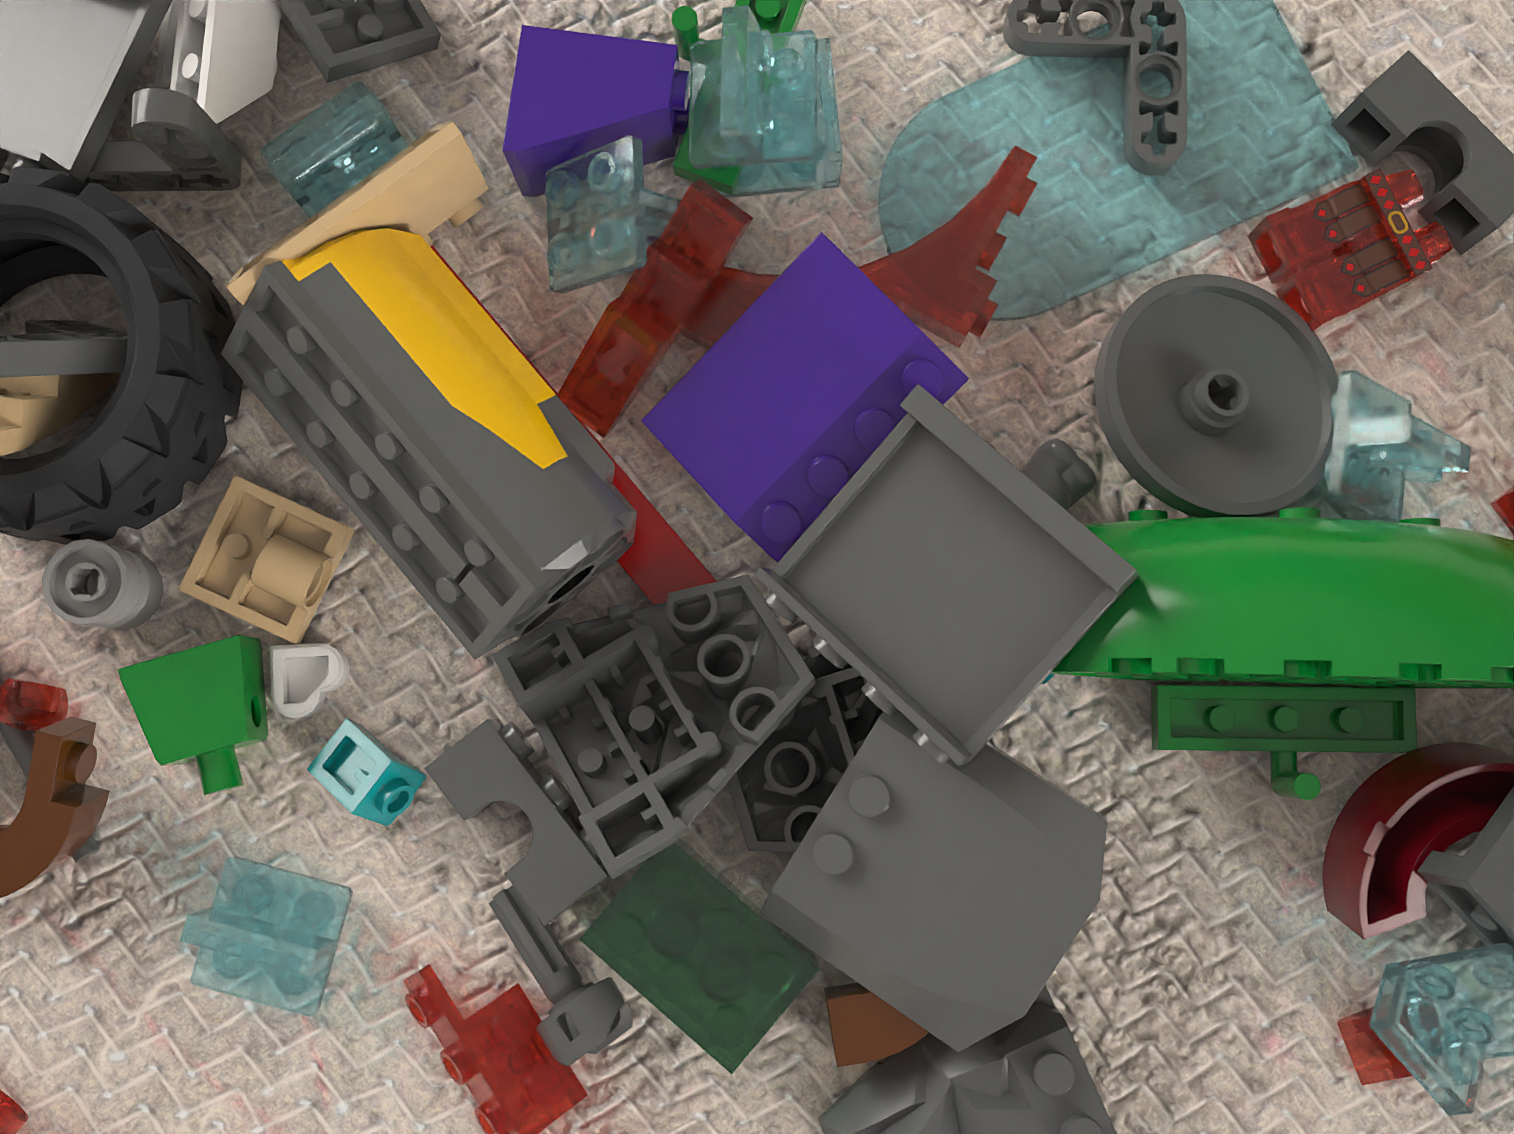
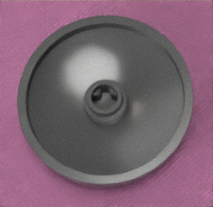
M1212 274L1188 275L1165 281L1138 297L1118 317L1104 338L1098 354L1094 378L1095 402L1103 432L1111 449L1127 472L1145 490L1163 503L1182 513L1197 518L1269 516L1310 492L1324 477L1337 454L1343 429V400L1334 365L1322 342L1307 322L1284 301L1254 284L1228 276Z

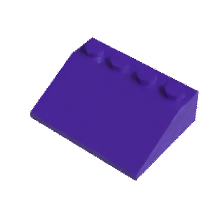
M820 232L642 418L641 422L730 519L778 563L908 413L900 404L917 384L944 405L969 378L829 238Z

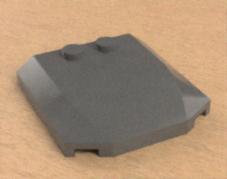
M899 710L893 716L883 711L772 887L759 914L955 1051L960 1052L1026 1015L1100 901L1107 818L989 742L968 763L958 766L950 758L945 764H941L924 751L914 740L913 735L919 728Z

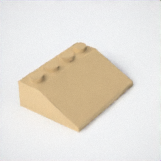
M453 121L436 125L236 271L226 288L235 299L245 306L265 265L284 259L289 260L301 257L322 244L353 231L375 228L420 234L426 243L431 246L434 241L428 233L447 219L453 227H457L472 217L484 206L478 197L489 189L458 127Z

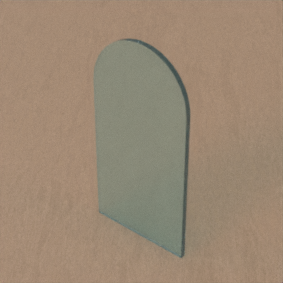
M1178 0L1184 8L1186 16L1187 142L1185 150L1173 167L1161 175L1148 176L1140 174L1131 168L1125 158L1123 58L1031 56L933 101L915 115L903 128L893 143L884 164L878 192V212L883 238L887 245V253L892 256L897 267L918 291L943 308L960 315L981 320H1020L1055 309L1355 172L1359 165L1346 140L1330 125L1335 120L1334 115L1324 100L1273 0ZM1148 15L1144 24L1150 25L1152 28V46L1147 52L1151 53L1157 52V42L1165 27L1158 26L1156 16ZM1107 22L1084 34L1094 38L1103 37L1109 33V24ZM1148 71L1139 76L1140 88L1146 95L1153 98H1163L1170 94V83L1166 76L1160 72ZM1163 115L1153 117L1152 130L1145 141L1142 142V144L1152 145L1153 155L1160 156L1168 145L1159 143L1157 139V124Z

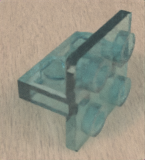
M748 5L722 8V39L697 41L691 45L688 160L695 169L808 161L816 157L818 39L812 30L770 34L769 30L761 29Z
M357 81L263 146L262 154L269 162L268 167L278 181L310 218L409 145L373 92L370 93L362 82Z
M630 135L554 166L546 172L547 261L549 264V288L552 292L564 294L642 268L647 261L646 248L661 246L665 244L667 236L691 228V204L689 202L644 188L642 141L639 138Z
M1356 370L1340 372L1338 392L1333 396L1331 403V416L1334 423L1332 454L1327 458L1325 464V480L1328 486V495L1331 499L1379 520L1399 522L1402 519L1405 480L1418 483H1435L1442 481L1443 473L1469 472L1471 447L1411 415L1412 403L1410 400Z
M238 856L226 859L212 907L188 914L180 942L200 947L190 978L191 983L195 986L301 1015L313 1016L320 1009L352 898V889L348 886Z

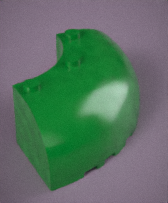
M1309 507L1280 509L1279 517L1168 519V512L1130 511L1128 512V521L1091 523L1084 526L1133 566L1140 575L1050 673L1134 681H1219V679H1226L1228 681L1351 684L1355 686L1415 689H1514V540L1482 532L1441 527V520L1436 518H1410L1399 520V522L1321 518V509Z

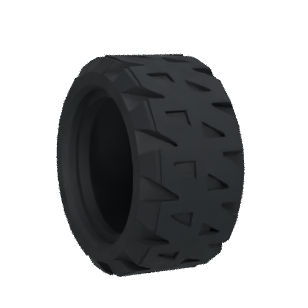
M20 166L12 168L10 175L0 173V308L25 288L49 278L69 274H89L107 277L114 286L122 303L128 331V348L123 374L113 397L100 416L87 429L66 444L49 452L20 459H4L0 456V533L29 541L47 540L64 545L72 541L85 539L106 541L114 538L118 529L123 526L136 530L141 529L176 508L182 502L184 484L187 481H191L200 485L225 450L228 442L224 421L225 415L237 419L243 380L221 355L235 326V321L230 305L214 286L211 274L184 247L135 206L98 183L87 184L63 171Z

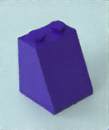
M522 25L502 148L522 196H541L674 157L678 135H685L693 109V98L689 97L690 71L680 70L678 46L667 43Z

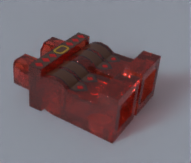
M1381 168L1364 175L1360 180L1342 185L1321 197L1290 209L1287 207L1266 216L1248 235L1272 284L1294 275L1276 293L1279 299L1294 309L1307 322L1311 332L1314 331L1315 333L1409 286L1433 269L1432 264L1453 248V244L1444 227L1436 221L1416 231H1413L1404 211L1415 207L1424 200V189L1414 170L1411 169L1384 176ZM1273 244L1276 247L1281 258H1279L1275 253ZM1332 256L1335 257L1334 259H1331V260H1329V261H1327V262H1325V263H1323V264H1321V265L1317 264V263H1319V262H1321V261H1324V260H1326V259H1328V258H1330V257H1332ZM1301 298H1302V300H1303V302H1304V304H1305V306H1306L1308 312L1304 309V307H1303V305H1302V302H1301Z

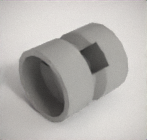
M91 539L72 541L58 549L47 562L42 577L43 596L50 609L63 620L80 625L113 630L136 628L148 621L159 608L163 595L162 576L155 563L139 552Z

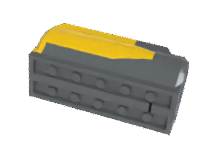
M389 228L353 231L326 242L301 257L289 260L284 259L264 266L221 355L475 660L506 640L516 636L522 637L534 630L586 588L633 545L637 511L613 484L615 469L613 461L420 234Z

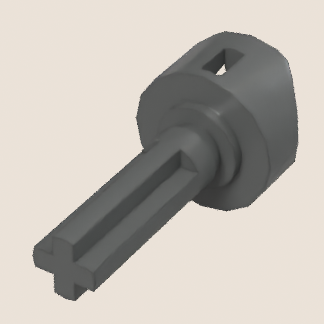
M513 885L508 889L501 890L492 897L494 900L488 904L538 982L543 993L554 1004L548 1011L549 1016L537 1026L536 1030L555 1060L569 1067L587 1053L597 1054L633 1027L630 1005L613 978L608 977L596 984L590 982L584 985L580 973L548 924L544 926Z

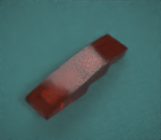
M702 179L689 186L661 237L647 247L621 295L608 304L557 394L558 398L577 419L603 438L610 434L650 378L754 219Z

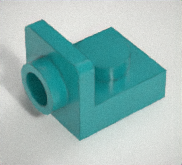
M348 718L343 721L307 768L351 814L385 826L390 825L398 815L409 807L415 792L426 779V775L418 767L399 760L362 724Z

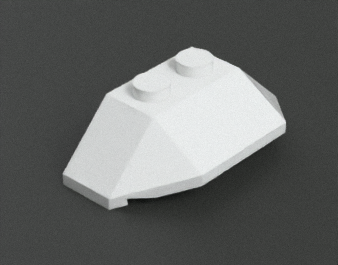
M173 0L161 23L154 88L169 89L189 95L216 124L272 90L278 68L276 52L279 24L283 14V9L278 0Z

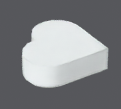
M321 643L270 646L271 697L277 711L291 718H306L317 713L325 702L326 693L337 690L348 678L350 665L345 653L334 645Z

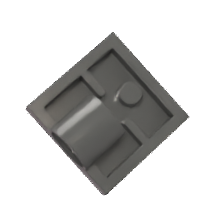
M278 0L327 83L438 49L441 33L421 0Z

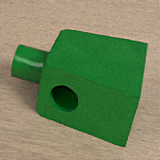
M236 635L118 669L120 680L155 760L161 766L181 765L196 761L204 796L244 785L235 749L267 740L268 736L262 647L259 638Z

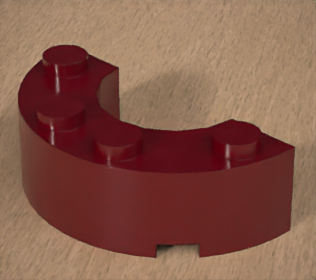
M1464 742L1441 743L1403 754L1370 775L1344 805L1327 842L1322 877L1327 911L1363 940L1425 918V889L1428 882L1417 872L1431 851L1445 853L1449 846L1471 833L1483 830L1514 787V756L1480 744Z

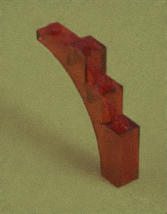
M1015 145L986 187L950 221L908 248L858 266V268L914 324L958 348L962 346L969 332L980 338L999 304L988 299L997 280L977 270V267L979 266L989 272L1007 240L1006 236L997 232L1007 213L1010 212L1020 217L1038 183L1028 178L1037 157ZM666 244L635 301L641 312L700 346L709 349L779 275L757 274L711 264Z

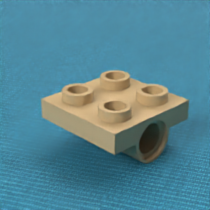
M234 475L178 590L287 641L300 644L355 530Z

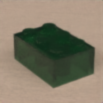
M680 837L672 845L648 858L579 939L731 1074H733L820 970L817 957L791 935L760 915L761 908Z

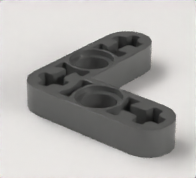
M1013 0L1008 7L1002 32L1005 42L1016 53L1042 57L1123 58L1125 158L1131 168L1143 175L1156 176L1170 170L1185 150L1187 142L1186 16L1178 0ZM1061 12L1067 13L1063 35L1058 34L1061 23L1057 22ZM1084 12H1098L1108 21L1109 33L1103 37H1089L1079 29L1077 17ZM1025 13L1035 14L1036 22L1042 25L1039 33H1029L1027 23L1022 22ZM1148 15L1156 16L1158 26L1165 27L1157 42V52L1151 53L1147 52L1152 46V28L1150 25L1144 24ZM1148 71L1160 72L1166 76L1170 83V94L1163 98H1153L1146 95L1140 88L1139 76ZM1163 115L1157 124V139L1159 143L1168 145L1161 155L1157 156L1153 155L1152 145L1142 144V142L1145 141L1152 130L1153 117Z
M141 89L132 96L131 129L141 141H105L85 181L87 184L98 183L111 192L232 190L241 185L242 154L203 108L189 95L169 89Z
M30 320L25 322L26 334L0 335V378L123 372L126 363L128 332L75 320Z

